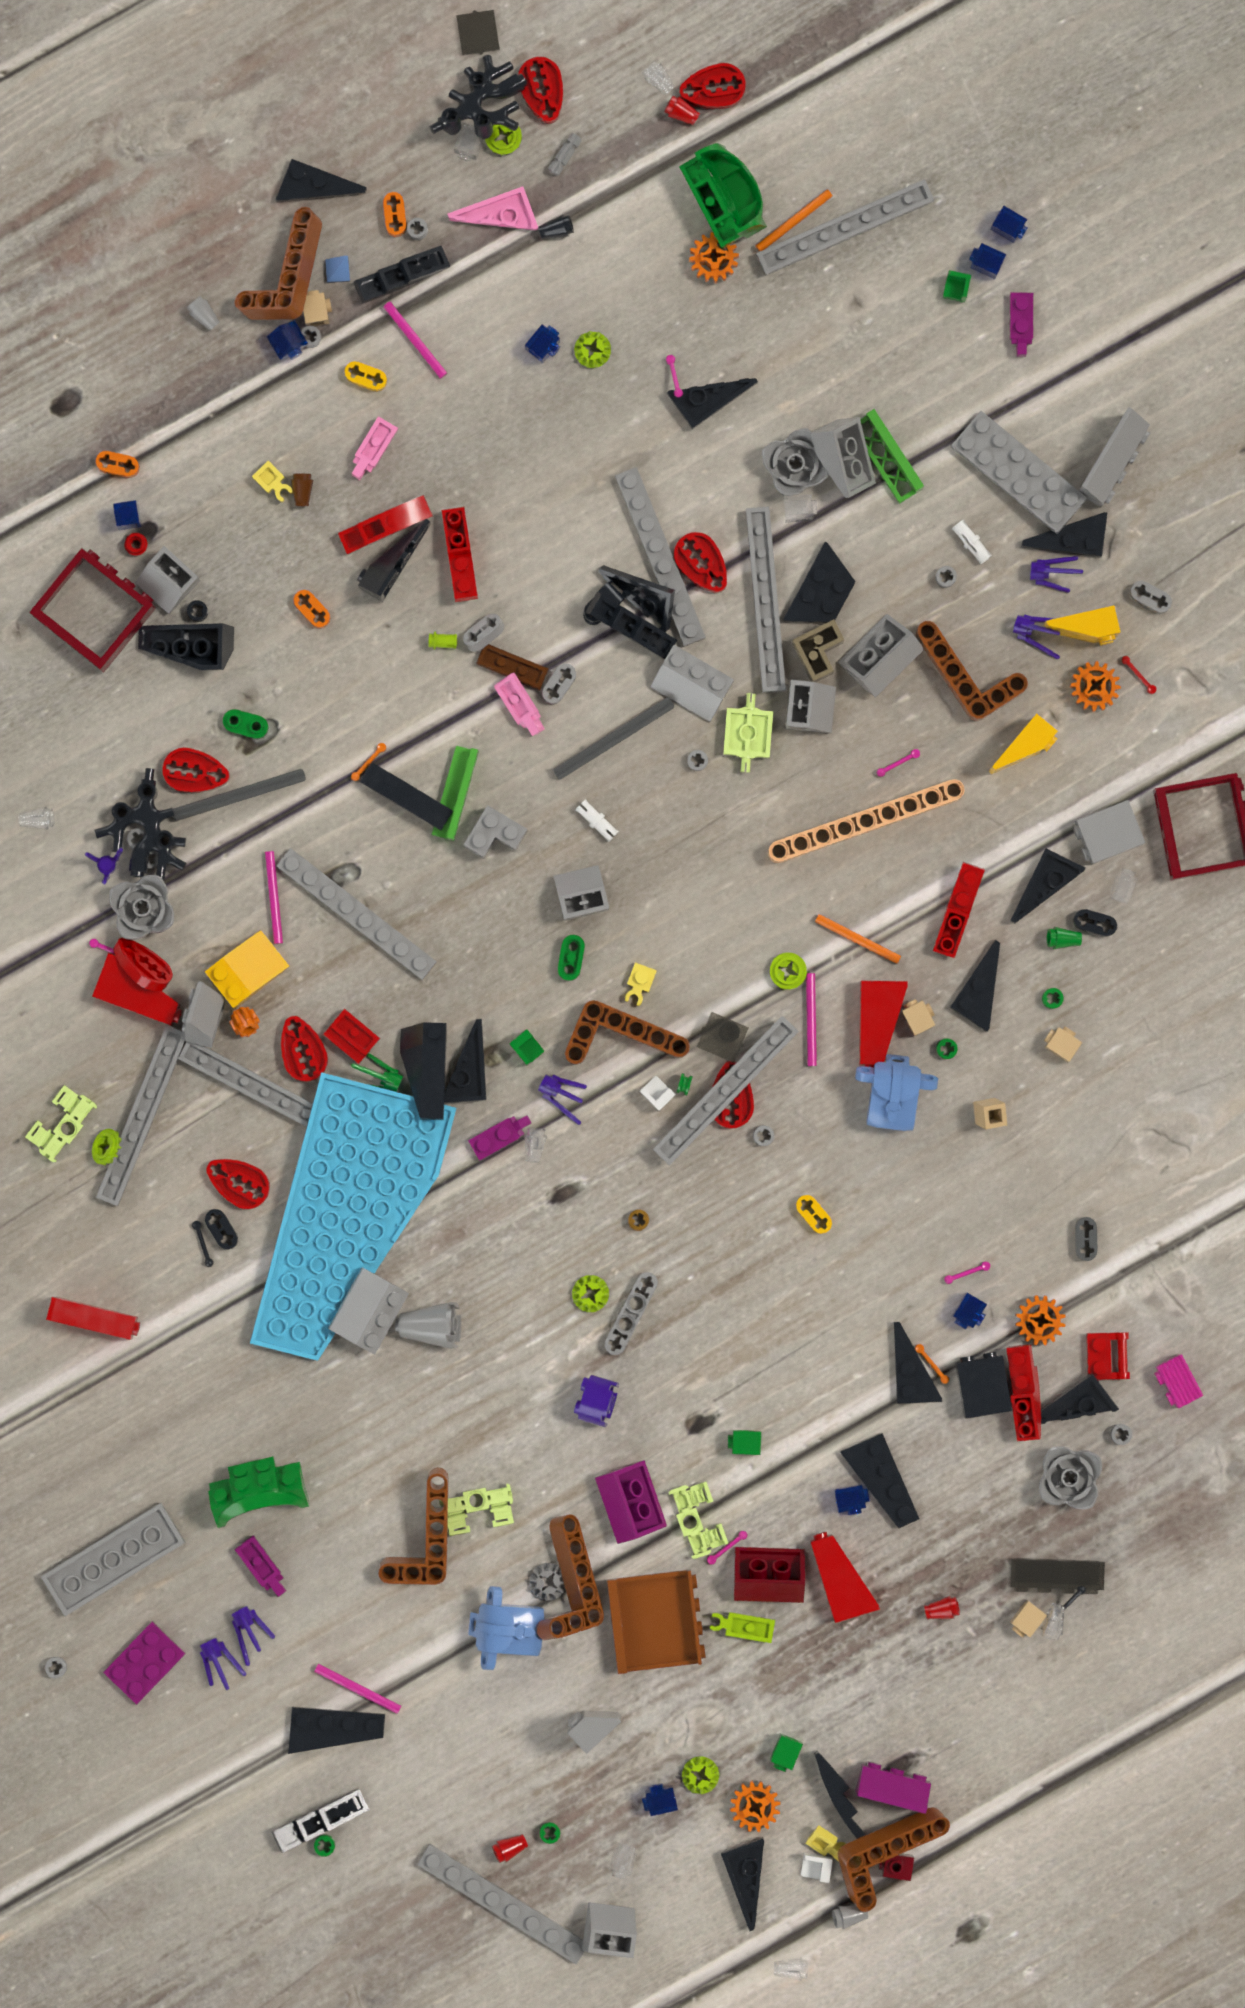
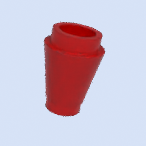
M675 96L671 97L664 110L665 113L669 114L668 117L692 125L695 124L700 115L681 97L677 98Z
M948 1596L924 1606L927 1620L955 1619V1616L960 1615L956 1597L951 1598Z
M522 1834L496 1841L492 1849L498 1862L505 1861L506 1863L527 1848L528 1844Z

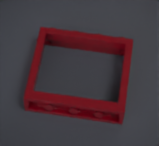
M81 548L29 613L104 673L156 608L152 604L154 600L148 594L142 592L140 595L134 590L136 587L134 583L126 577L122 580L116 575L118 571L108 563L104 566L98 561L100 557L91 549L86 552ZM84 560L143 606L101 658L43 612Z
M1237 773L1159 787L1153 790L1171 881L1245 867V800L1242 799L1241 791H1244V784H1242V779L1238 778ZM1229 783L1244 859L1181 871L1166 795Z

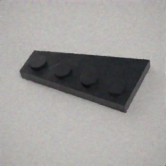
M883 1433L840 1451L898 1529L920 1519Z
M292 1706L288 1754L384 1738L386 1714Z

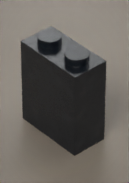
M996 1352L984 1353L981 1359L974 1360L973 1355L960 1357V1362L955 1363L964 1418L968 1419L1012 1411L1003 1356H997Z

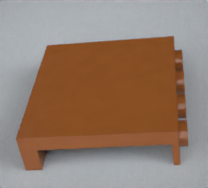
M691 1569L607 1579L618 1674L702 1664L701 1659L706 1658L704 1644H699V1635H703L702 1622L697 1621L696 1612H700L699 1598H694L693 1589L698 1587L696 1574L691 1575Z

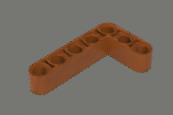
M301 207L294 214L277 290L242 291L236 296L234 300L236 308L248 319L292 320L302 314L322 229L321 219L309 207Z
M924 621L919 625L916 631L918 641L971 720H983L1026 690L1028 686L1027 678L1021 673H1014L981 694L937 625L931 621ZM924 627L931 628L933 636L931 638L923 637L921 629ZM937 646L943 647L946 650V655L944 657H937L934 654V648ZM950 665L956 666L959 674L951 677L947 674L946 668ZM1019 679L1023 684L1022 689L1014 690L1011 687V680ZM961 685H968L971 688L969 696L960 694L959 687ZM995 691L1000 692L1003 695V701L1000 703L994 702L991 694ZM974 704L983 706L984 713L982 715H975L972 712Z
M592 1000L583 1007L567 1045L565 1056L569 1063L574 1065L581 1064L586 1058L599 1026L676 1058L686 1056L690 1045L688 1040L680 1035L599 1001ZM591 1005H597L600 1008L599 1016L595 1018L588 1016L587 1008ZM618 1014L622 1019L621 1024L616 1027L611 1026L608 1022L610 1015ZM633 1023H639L643 1027V1032L638 1036L630 1032V1026ZM582 1026H587L591 1030V1036L587 1039H582L578 1035V1030ZM661 1032L665 1038L664 1042L659 1045L654 1044L651 1041L653 1033ZM676 1041H682L686 1045V1050L681 1054L673 1050L672 1046ZM575 1047L582 1051V1057L576 1061L569 1057V1051Z
M434 1468L428 1474L425 1558H384L380 1563L378 1572L379 1578L384 1583L437 1585L445 1580L447 1573L449 1477L443 1468ZM439 1476L443 1478L444 1482L441 1485H436L432 1482V1478ZM434 1499H439L444 1504L437 1508L431 1502ZM434 1522H440L443 1525V1528L440 1530H434L431 1527V1524ZM437 1544L440 1545L443 1548V1550L439 1553H435L430 1549V1547ZM386 1566H391L396 1571L393 1574H387L383 1569ZM416 1567L419 1572L412 1575L407 1572V1568ZM433 1567H438L442 1570V1573L440 1575H433L430 1570Z
M572 1514L555 1517L550 1521L549 1525L571 1611L539 1621L536 1628L537 1634L543 1640L558 1639L599 1626L604 1619V1612L578 1518Z
M935 1807L928 1808L926 1814L916 1813L841 1846L838 1851V1860L848 1896L859 1910L868 1912L875 1907L877 1902L868 1870L869 1867L939 1838L949 1831L950 1822L939 1809Z

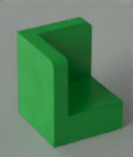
M949 270L942 298L965 303L971 275Z
M528 1029L509 1043L527 1066L544 1053V1049Z

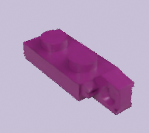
M1010 292L1011 344H1016V357H1026L1027 345H1032L1034 293Z
M528 1115L519 1120H516L513 1116L468 1141L480 1161L518 1140L520 1136L524 1135L522 1129L532 1123Z
M254 1535L234 1549L259 1584L267 1591L272 1588L278 1597L287 1591L280 1582L284 1579L281 1571Z

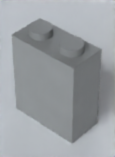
M1129 800L1075 821L1076 826L1073 827L1077 840L1081 839L1084 848L1081 849L1086 861L1090 860L1091 865L1145 844Z

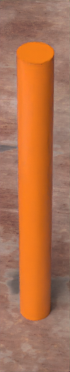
M828 189L756 244V249L760 252L768 248L833 197Z
M818 914L815 920L819 925L898 964L901 958L895 952Z

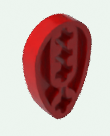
M533 57L521 66L518 75L522 74L527 82V86L524 87L525 90L521 94L528 107L544 123L552 124L558 120L562 109L563 81L561 72L557 64L551 59ZM535 63L539 67H543L540 69L541 77H546L543 80L544 88H549L545 96L536 92L539 90V83L533 81L536 79V72L530 70ZM545 102H548L551 110L556 111L553 112V117L551 118L547 114L543 115L546 112Z
M719 63L692 74L681 84L679 94L685 102L696 107L726 109L737 105L742 100L746 81L739 68L729 63ZM732 79L741 82L738 85V89L728 86L727 91H723L719 87L716 88L715 93H711L710 89H706L711 82H714L715 86H719L722 80H725L726 84H731ZM688 86H691L692 90H698L693 92L692 97H689L688 93H684Z
M700 532L688 533L680 538L674 550V560L678 569L685 577L702 589L713 593L724 591L727 586V571L721 552L712 538ZM685 540L688 542L694 541L693 549L702 552L700 558L703 561L706 559L709 561L707 569L703 567L699 569L697 567L699 561L696 558H690L692 555L691 550L683 549ZM709 573H712L717 579L722 578L720 588L718 586H711L713 580Z
M186 747L170 752L165 758L162 767L165 781L170 787L179 792L200 793L215 790L226 785L230 779L229 771L217 759L199 750ZM173 762H176L178 767L188 764L189 769H195V766H199L203 773L202 775L199 774L197 778H194V775L189 772L186 773V776H182L181 771H175L174 774H171L167 766L172 765ZM218 769H221L225 778H221L220 782H216V778L207 775V773H217Z
M123 937L119 938L113 947L114 954L121 967L141 987L151 991H162L171 981L173 973L170 966L149 948Z
M291 1016L287 1018L281 1036V1052L285 1069L293 1078L299 1081L309 1082L316 1080L320 1077L321 1072H325L328 1065V1054L324 1044L314 1029L300 1017ZM292 1020H295L296 1023H301V1027L298 1028L299 1038L296 1037L293 1030L288 1029L291 1026ZM300 1042L308 1045L309 1048L305 1052L307 1056H312L309 1064L311 1067H316L312 1077L303 1073L306 1065L299 1061L303 1058L301 1052H296Z
M728 1061L723 1065L716 1076L713 1087L725 1075V1070L729 1069V1065H735L737 1062ZM750 1083L738 1094V1097L734 1098V1103L739 1106L738 1109L734 1110V1115L738 1116L739 1120H736L734 1125H730V1121L725 1119V1116H729L730 1110L725 1108L714 1119L716 1123L722 1127L734 1129L745 1125L750 1120L754 1111V1099Z
M232 1159L212 1160L207 1165L206 1172L213 1186L227 1201L236 1207L254 1209L266 1201L270 1192V1183L267 1175L260 1168ZM221 1164V1170L227 1173L228 1177L217 1174L216 1177L213 1176L214 1171L211 1167ZM241 1175V1181L244 1183L251 1181V1186L254 1189H258L259 1186L262 1187L261 1192L264 1196L254 1199V1193L248 1191L245 1194L242 1186L238 1185L234 1188V1182L231 1181L232 1177L237 1178Z

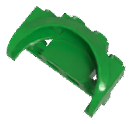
M715 143L706 146L694 153L696 157L679 166L721 248H725L742 237L749 238L767 227L762 218L763 201L756 180L745 164L729 152L724 145Z
M272 1456L228 1467L229 1479L209 1483L210 1507L217 1528L225 1527L228 1521L238 1515L260 1508L279 1505H293L300 1508L310 1506L300 1462L277 1467Z

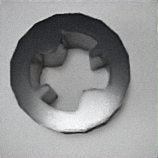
M195 600L188 605L187 614L192 621L202 622L208 616V608L204 602ZM196 605L198 608L199 606L203 607L201 610L203 615L200 617L192 615L194 612L192 608Z

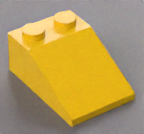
M1114 605L1047 620L1042 626L1060 631L1061 636L1090 643L1099 642L1100 646L1113 643V640H1116V637L1121 633Z
M1036 714L991 767L989 772L994 774L1038 755L1043 749L1047 752L1056 742L1055 734L1058 731Z
M260 930L208 968L205 973L234 1009H237L290 966Z

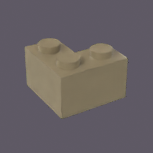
M835 620L792 640V645L811 682H818L834 673L825 652L844 643V638Z

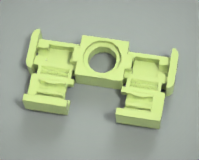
M66 1085L61 1088L52 1100L55 1105H58V1103L65 1108L63 1111L70 1113V1115L66 1113L53 1130L55 1135L51 1133L50 1129L47 1131L41 1127L43 1124L37 1120L25 1136L36 1146H42L44 1149L40 1148L39 1152L51 1162L57 1161L54 1158L66 1142L68 1144L72 1142L83 1127L81 1122L93 1107L97 1108V1105L85 1095L79 1096L82 1098L81 1100L77 1098L78 1095ZM63 1123H73L75 1126L74 1133L65 1135L61 1130Z
M706 1481L691 1486L690 1490L687 1491L686 1489L689 1488L687 1485L669 1491V1495L673 1494L679 1511L676 1516L684 1537L688 1536L694 1555L691 1557L693 1559L710 1554L711 1549L707 1550L709 1547L713 1549L729 1544L721 1523L715 1525L716 1528L708 1531V1528H706L705 1531L701 1532L704 1529L696 1507L692 1508L693 1506L698 1507L699 1503L707 1501V1503L714 1502ZM687 1515H692L697 1520L696 1526L691 1529L683 1525V1519Z
M506 1483L507 1487L486 1491V1488L463 1492V1496L448 1499V1529L450 1537L471 1533L470 1526H466L465 1518H468V1516L465 1515V1510L467 1514L490 1509L489 1505L492 1508L490 1513H494L495 1520L492 1521L494 1528L514 1524L511 1506H508L509 1501L510 1505L513 1504L510 1485ZM474 1494H479L483 1498V1503L479 1507H473L470 1504V1498ZM439 1500L440 1506H443L444 1503ZM508 1518L506 1521L496 1522L497 1520ZM466 1527V1529L454 1531V1529Z

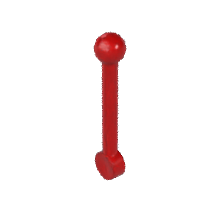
M1123 656L1121 662L1127 665L1143 682L1149 694H1154L1157 691L1156 686L1150 685L1130 662L1128 656Z

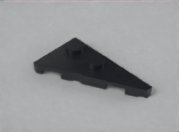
M291 159L276 201L280 203L288 200H308L309 198L323 199L341 195L354 196L366 193L367 187Z
M756 378L739 379V381L719 382L682 389L683 395L681 397H676L674 390H669L667 395L693 430L758 384Z
M1103 512L1065 525L1058 534L1051 530L1022 541L1021 547L1101 558L1108 513Z
M605 565L599 568V573L607 582L615 583L623 591L622 595L629 602L638 607L647 618L651 616L661 625L659 629L664 632L670 629L675 595L674 589Z
M1045 848L1010 922L1017 923L1084 872L1086 867Z
M997 940L993 942L950 1006V1008L986 1032L990 1029L1000 942Z
M476 1019L446 1088L444 1103L487 1100L482 1019Z
M893 1322L897 1404L942 1402L941 1395L901 1323Z
M1091 1372L1041 1408V1424L1060 1419L1063 1421L1080 1418L1084 1415L1092 1416L1096 1415V1413L1107 1411L1116 1412L1119 1410V1407Z
M763 1837L721 1853L749 1931L755 1929L764 1847Z

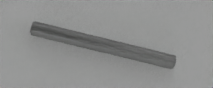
M669 697L665 698L554 768L556 777L559 780L563 779L674 708L673 702Z
M298 769L174 808V819L179 821L306 780L303 769Z

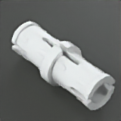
M964 519L952 528L965 544L964 548L971 551L980 565L992 556L980 542L979 535H975Z
M585 799L581 804L587 809V812L580 805L576 808V811L590 823L589 826L592 829L595 828L610 842L613 837L607 830L614 836L619 831L604 819L605 815L603 813L599 814Z

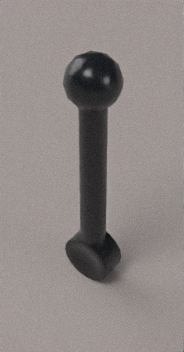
M194 1221L192 1227L197 1232L206 1259L204 1262L205 1266L212 1267L214 1261L209 1257L200 1229L202 1226L201 1222Z
M1079 1586L1077 1592L1061 1608L1054 1610V1616L1056 1618L1062 1617L1064 1610L1080 1595L1086 1593V1588Z

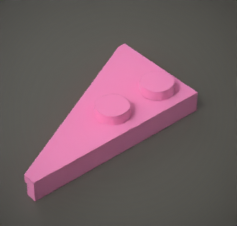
M523 186L448 213L449 220L455 222L538 230L537 222Z

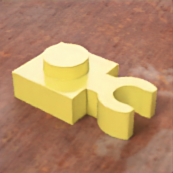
M269 460L252 476L268 494L274 490L276 498L282 503L285 501L280 496L282 490H287L290 494L293 493L289 485L281 483L285 477Z
M635 962L627 983L633 989L626 994L625 1001L628 1002L631 995H636L638 997L637 1006H640L643 1001L642 990L649 993L657 970Z

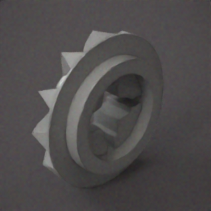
M544 1563L533 1570L530 1576V1587L538 1598L546 1601L554 1600L564 1593L565 1585L558 1565ZM554 1573L552 1582L557 1588L548 1586L543 1591L544 1581L539 1576L548 1578Z

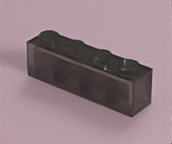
M1009 1558V1586L1014 1587L1016 1592H1028V1588H1037V1592L1051 1593L1052 1589H1061V1593L1074 1594L1075 1589L1079 1586L1086 1588L1085 1594H1098V1590H1104V1561Z

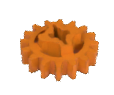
M713 232L710 233V238L703 234L701 236L702 242L694 241L697 248H690V253L694 256L689 257V262L695 263L691 270H698V278L704 275L705 282L713 278L714 283H717L719 277L726 281L727 273L729 275L734 274L731 267L735 268L738 266L734 259L739 258V253H733L737 246L736 244L728 245L725 247L726 250L723 251L717 246L719 242ZM709 244V248L705 252H701V254H699L701 249ZM712 253H715L716 257H718L717 262H712V258H710ZM729 262L723 270L719 271V267L723 263ZM701 265H706L710 268L711 272L705 270Z
M1095 661L1094 666L1091 667L1090 663L1087 662L1085 670L1081 667L1077 669L1080 675L1073 674L1072 676L1076 683L1070 684L1071 688H1075V691L1071 693V697L1077 696L1076 704L1083 702L1084 710L1091 706L1092 712H1095L1099 706L1104 711L1105 704L1112 706L1111 698L1117 699L1119 696L1115 691L1120 690L1121 686L1115 685V682L1120 678L1112 676L1115 671L1114 668L1110 671L1106 670L1107 663L1099 667V662ZM1089 672H1100L1102 675L1093 676ZM1081 679L1085 683V690L1082 693L1080 690ZM1103 680V681L1100 683V686L1098 687V689H1099L1100 691H1098V690L1096 689V690L1091 691L1090 693H1088V691L1090 690V688H1091V686H1092V683L1095 684V683H1097V682ZM1108 680H1109V682H1110V692H1109V694H1108L1107 690L1105 689V688H1106V682H1107ZM1097 697L1101 701L1094 702L1088 700V698Z
M1035 1295L1033 1302L1028 1298L1025 1299L1026 1307L1019 1305L1022 1313L1015 1314L1016 1317L1020 1318V1322L1015 1323V1326L1022 1327L1018 1333L1019 1335H1027L1025 1337L1026 1342L1032 1338L1034 1345H1037L1039 1340L1042 1341L1043 1345H1047V1339L1055 1342L1054 1335H1062L1059 1327L1066 1326V1324L1061 1323V1319L1065 1318L1066 1315L1059 1314L1063 1307H1055V1299L1047 1302V1296L1044 1295L1042 1300H1039L1038 1295ZM1039 1305L1036 1312L1032 1314L1027 1313L1030 1308ZM1048 1307L1054 1312L1056 1319H1052L1047 1313ZM1043 1314V1318L1051 1323H1043L1038 1327V1322L1030 1319V1317L1035 1318ZM1025 1321L1030 1322L1032 1325L1033 1334L1027 1329ZM1048 1327H1054L1049 1334L1042 1336L1043 1330Z
M751 1780L749 1787L742 1783V1791L740 1792L736 1789L734 1791L737 1798L730 1799V1802L735 1804V1806L730 1808V1812L737 1813L733 1820L740 1819L739 1827L742 1828L746 1824L748 1825L749 1832H751L753 1827H756L757 1831L760 1832L763 1825L766 1829H769L768 1822H776L773 1815L780 1814V1810L775 1808V1806L781 1804L779 1800H774L778 1795L777 1792L770 1793L771 1785L764 1788L762 1781H759L758 1786H755L753 1780ZM752 1791H760L765 1795L761 1797L753 1795ZM744 1796L746 1799V1804L740 1810V1801ZM749 1797H751L752 1800L755 1801V1803H761L759 1805V1811L761 1815H759V1813L756 1812L754 1809H749L752 1807L751 1800ZM771 1803L770 1812L766 1817L764 1813L765 1806ZM749 1816L757 1817L758 1821L753 1822L747 1820L746 1818Z

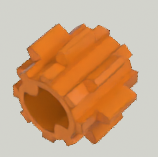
M239 1007V1009L233 1011L230 1017L232 1020L229 1023L236 1035L240 1034L241 1037H250V1035L257 1032L260 1020L253 1009Z

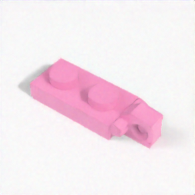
M378 416L355 454L353 463L357 465L352 472L353 477L361 480L366 470L371 473L373 468L375 469L398 431L396 426Z
M515 673L508 675L494 686L518 725L521 724L523 728L527 727L532 736L539 734L545 729L539 719L541 716Z

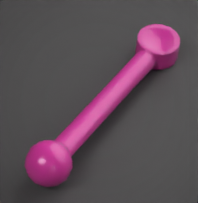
M668 355L666 363L670 365L675 386L674 395L681 397L683 391L679 387L676 375L675 357Z
M914 749L908 756L885 768H879L877 775L883 777L889 770L912 758H918L920 751Z
M97 939L90 940L89 944L92 948L98 947L114 954L113 948L99 943Z
M985 1261L981 1266L953 1276L947 1275L944 1281L946 1284H951L953 1280L980 1270L987 1271L991 1267L990 1263Z
M740 1531L738 1537L715 1555L708 1556L707 1562L711 1565L715 1564L718 1557L740 1540H745L748 1536L747 1532Z

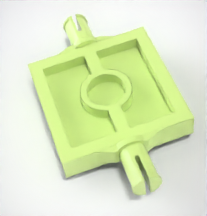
M746 693V707L739 709L727 708L723 755H733L742 758L740 772H745L746 763V773H750L751 759L757 757L770 758L773 711H762L755 708L756 694L752 693V700L750 702L751 693Z

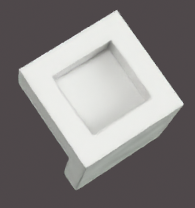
M657 1076L639 1091L658 1111L676 1095Z
M804 1852L801 1876L829 1883L833 1862L832 1857Z

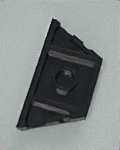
M824 542L783 621L828 623L836 620L856 581L827 542Z

